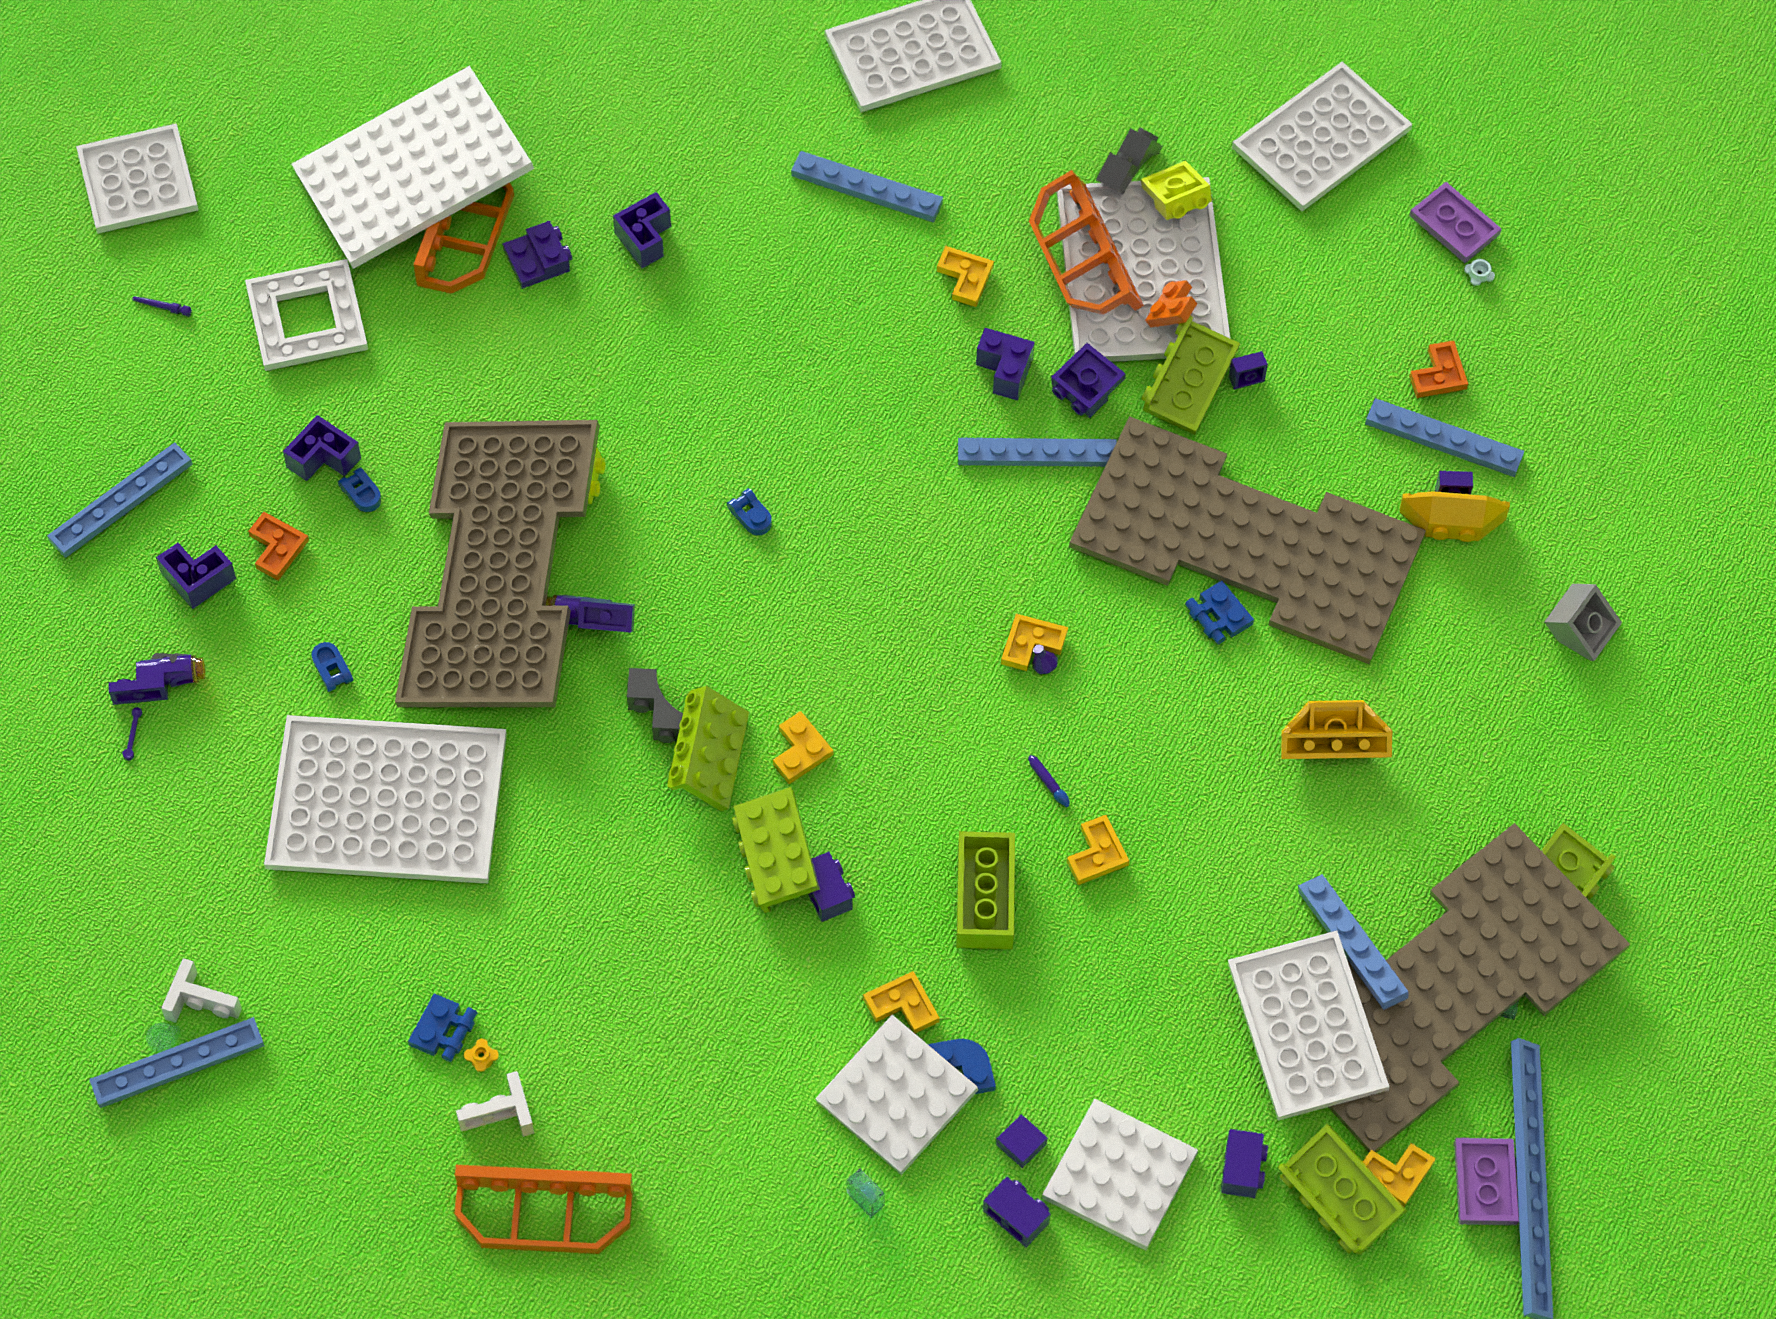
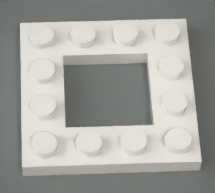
M347 259L245 280L265 371L368 350ZM328 291L336 328L285 338L277 301Z

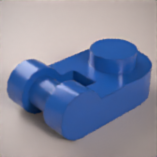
M361 467L353 471V475L349 478L343 477L338 481V485L343 493L347 494L359 510L372 512L380 506V491ZM360 483L361 486L355 489L354 486Z
M747 488L741 493L742 496L737 499L733 498L726 503L729 511L751 534L763 535L770 530L772 526L771 514L761 504L751 489ZM746 505H748L751 508L747 512H745L742 509Z
M323 642L314 647L312 650V660L328 692L336 689V686L343 682L347 684L353 681L350 670L334 644ZM338 668L339 673L332 676L329 674L328 671Z

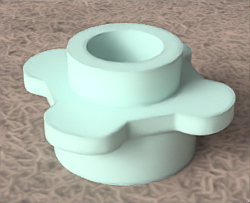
M1477 259L1472 264L1465 266V273L1469 274L1470 282L1475 286H1479L1485 281L1491 282L1494 280L1495 274L1491 272V265L1486 260Z

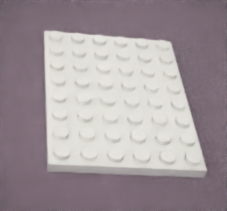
M470 66L292 163L295 172L353 269L534 169L529 157Z
M1204 177L1203 179L1210 184L1209 177ZM1131 181L1124 194L1102 183L1086 184L1144 306L1135 311L1129 304H1121L1102 315L1072 308L1069 305L1074 354L1086 343H1089L1111 362L1167 359L1164 356L1165 350L1170 341L1175 343L1178 337L1175 331L1179 324L1151 328L1145 319L1151 312L1150 308L1158 301L1163 293V288L1170 282L1187 280L1192 286L1186 297L1192 296L1198 303L1191 313V316L1194 317L1193 321L1230 338L1213 203L1210 202L1204 209L1197 208L1188 211L1180 219L1172 218L1166 220L1155 209L1154 200L1142 188L1141 181ZM1067 185L1057 191L1060 228L1080 217L1079 210H1081V206L1079 203L1076 204L1069 193L1072 189L1071 185ZM1089 224L1062 240L1065 272L1101 250L1099 244H1095L1088 233L1091 230ZM1101 263L1067 284L1073 299L1099 305L1120 291L1118 284L1115 285L1108 275V271L1111 270L1108 263L1106 265Z
M287 715L264 861L265 869L488 884L507 736L506 729Z

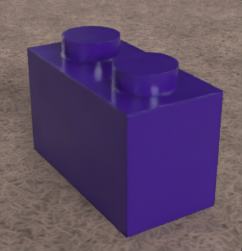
M830 852L812 858L820 890L808 893V896L821 922L852 910V899L855 898V893L849 882L845 883L841 876L844 873L839 860H833Z
M1229 1129L1221 1193L1255 1198L1257 1189H1263L1265 1172L1260 1171L1261 1161L1266 1162L1268 1145L1263 1144L1264 1134Z
M1007 1176L983 1200V1212L1026 1248L1050 1222L1051 1213L1047 1205L1040 1199L1034 1200L1027 1194V1189L1017 1180L1012 1181Z

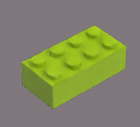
M959 831L956 948L1013 949L1015 833Z

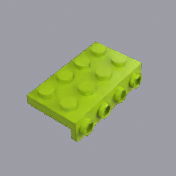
M1190 315L1186 323H1179L1175 331L1178 337L1175 343L1170 341L1164 353L1167 359L1164 365L1158 364L1152 377L1156 381L1153 387L1147 386L1141 400L1145 401L1143 411L1195 435L1240 343L1194 322V317Z
M708 686L691 690L685 698V707L679 725L680 729L674 748L672 766L669 771L668 788L672 790L683 788L720 811L728 810L749 712Z
M791 787L733 806L736 816L732 817L736 832L741 834L742 841L738 842L742 856L744 858L747 857L748 866H745V872L749 882L754 884L755 890L751 891V895L756 907L760 906L764 913L771 911L770 906L820 890L795 793Z
M1564 823L1557 828L1541 850L1589 900L1600 888L1596 884L1599 879L1603 878L1605 880L1615 868L1611 863L1616 856L1612 853L1608 857Z
M1328 1124L1285 1164L1281 1163L1278 1166L1282 1172L1280 1178L1291 1189L1295 1186L1302 1194L1299 1197L1301 1202L1309 1210L1314 1208L1321 1215L1318 1218L1319 1222L1329 1232L1334 1230L1340 1237L1338 1243L1349 1254L1353 1251L1355 1254L1361 1255L1407 1212L1401 1203Z

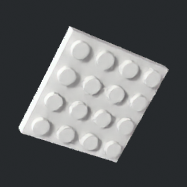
M177 124L76 146L97 234L198 211Z
M891 1015L815 1099L825 1110L902 1175L978 1091V1087L895 1016Z
M1094 1099L1043 1192L1042 1199L1147 1250L1192 1165L1198 1149Z

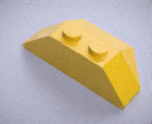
M1419 492L1413 495L1406 493L1402 495L1399 512L1414 526L1426 530L1425 537H1433L1437 540L1458 539L1463 542L1480 541L1506 521L1510 502L1482 495L1445 492Z
M1364 700L1308 701L1281 732V759L1392 757L1393 731Z

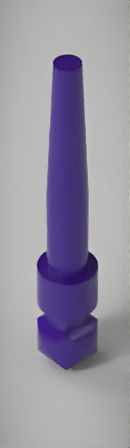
M133 296V301L170 310L171 313H182L183 316L188 317L192 313L190 306L183 305L182 307L181 304L174 302L170 304Z

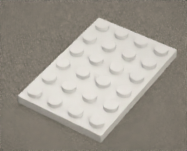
M920 0L825 30L826 40L861 112L1001 69V61L971 0Z
M1341 62L1233 141L1232 148L1297 208L1304 211L1412 129V123L1346 64Z
M1337 931L1228 960L1231 976L1278 1120L1389 1090V1084Z

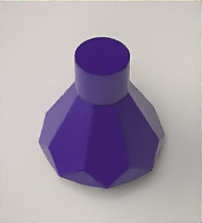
M1036 645L1033 648L1035 654L1032 662L1033 669L1038 674L1052 672L1058 663L1056 655L1045 651L1042 645Z

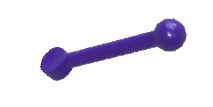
M139 707L132 709L133 720L127 749L123 751V757L127 761L134 758L132 748L138 719L142 715V709Z

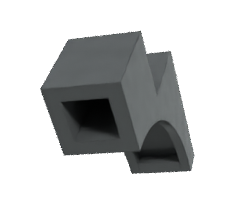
M1130 128L1116 155L1112 153L1108 155L1096 180L1124 194L1141 166L1153 155H1159L1163 145L1157 142L1159 137L1142 128H1139L1138 132Z
M629 668L628 710H634L639 713L653 711V740H659L663 743L677 741L683 713L675 709L663 696L657 681V669Z

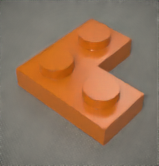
M1187 280L1170 282L1163 288V293L1158 301L1150 308L1151 312L1145 319L1151 328L1186 323L1198 304L1192 296L1186 297L1192 289Z
M1454 341L1429 345L1428 353L1433 367L1410 372L1409 377L1416 398L1466 390L1468 387V381Z
M264 511L248 531L251 538L268 546L255 562L256 569L278 581L309 541L308 535Z

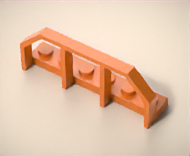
M1071 170L1042 187L1029 223L1066 302L1072 308L1102 315L1121 304H1129L1135 311L1143 307L1144 304L1086 184ZM1070 184L1072 189L1069 193L1076 204L1079 203L1081 206V210H1079L1080 217L1044 238L1039 224L1049 197ZM1089 224L1091 230L1088 233L1093 242L1099 244L1101 250L1061 274L1050 247ZM1101 263L1105 265L1108 263L1111 269L1108 271V275L1115 285L1118 284L1120 291L1099 305L1073 299L1067 284Z
M510 183L502 186L506 195L501 208L473 202L460 209L461 211L497 218L487 245L443 235L444 231L450 228L451 215L427 228L414 262L417 286L452 294L484 279L514 198V190ZM442 246L483 255L478 269L450 282L427 277L429 271L433 272L435 268V255L437 251H441Z
M456 1165L457 1193L455 1218L481 1248L599 1254L630 1228L633 1200L631 1173ZM479 1187H485L498 1192L515 1189L511 1239L484 1238L462 1213L464 1189L477 1190ZM537 1190H545L556 1195L568 1192L563 1241L518 1239L522 1192L535 1193ZM575 1192L583 1196L605 1193L615 1198L626 1195L623 1221L596 1243L570 1242Z

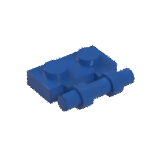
M1223 581L1200 593L1199 599L1203 604H1198L1194 598H1190L1185 603L1186 607L1190 610L1189 615L1195 621L1198 620L1204 627V633L1207 637L1213 638L1217 644H1221L1226 639L1222 633L1224 630L1232 638L1254 623L1253 617ZM1211 612L1217 619V622H1213L1207 614Z
M434 993L410 1036L408 1044L432 1056H435L439 1047L445 1049L441 1057L451 1062L455 1054L461 1051L463 1047L462 1041L466 1033L471 1032L475 1024L473 1020L477 1015V1011L468 1007L464 1015L459 1016L457 1015L460 1010L458 1003ZM451 1025L457 1027L452 1037H446Z

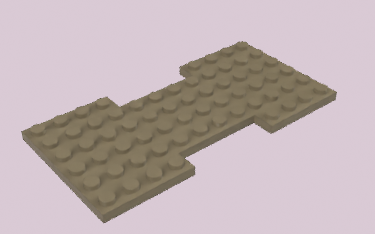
M1129 416L1069 542V548L1167 586L1178 565L1223 581L1277 603L1269 620V626L1370 664L1426 530L1326 492L1318 512H1313L1220 476L1219 474L1227 458L1226 453Z
M598 420L445 422L429 515L432 519L453 518L438 606L412 607L395 699L398 707H556L571 610L568 606H546L559 519L560 517H586L600 428Z
M1515 823L1430 890V895L1442 906L1446 913L1386 960L1408 990V999L1383 1010L1348 961L1389 1084V1090L1328 1108L1368 1152L1371 1150L1374 1152L1379 1151L1459 1086V1081L1442 1062L1521 998L1526 996L1541 1014L1545 1016L1630 946V943Z

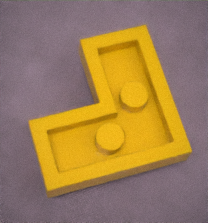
M945 246L937 264V272L958 278L952 293V300L977 307L993 270L994 261Z
M1016 614L1001 658V664L1027 671L1033 654V648L1036 645H1042L1045 651L1061 655L1068 627Z
M801 711L779 725V731L792 747L774 758L773 765L788 784H791L833 756V749Z
M1107 815L1081 824L1080 829L1090 848L1067 857V864L1078 885L1129 866V859Z
M914 971L863 994V1000L875 1022L902 1011L913 1033H918L940 1021V1017Z
M1411 1143L1396 1165L1373 1150L1369 1152L1363 1163L1401 1205L1405 1207L1433 1166L1436 1158Z

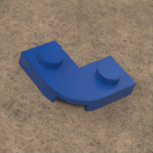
M954 1039L928 1044L953 1067L961 1070L962 1074L978 1087V1091L975 1094L995 1091L996 1085L988 1054L978 1043L968 1039Z

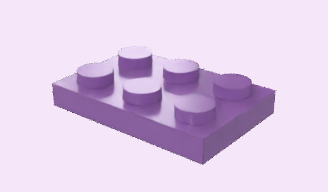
M1447 182L1411 209L1409 215L1464 263L1497 238L1502 230Z
M1456 1138L1454 1148L1459 1224L1517 1225L1519 1214L1514 1139Z

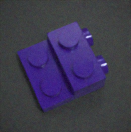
M550 220L527 228L525 236L502 243L503 250L522 289L570 272L569 261L572 260L570 249L567 245L562 247L560 242L563 240L561 231L558 226L553 227Z
M1086 343L1051 377L1052 392L1060 400L1068 399L1072 403V409L1078 415L1082 416L1085 413L1091 418L1108 401V395L1126 379V374L1089 343Z

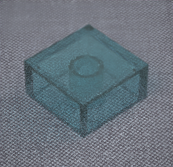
M858 1169L847 1179V1194L871 1218L885 1206V1193L861 1169Z

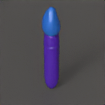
M1030 755L1028 757L1029 764L1048 790L1054 795L1055 800L1064 807H1069L1070 801L1066 792L1059 787L1042 762L1037 757Z

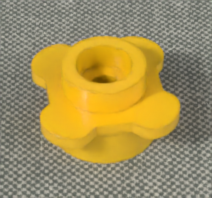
M478 1039L472 1049H467L464 1052L465 1060L471 1061L472 1065L479 1072L485 1071L499 1057L498 1051L491 1049L485 1039ZM480 1053H483L484 1056H483V1057H479V1054H480Z

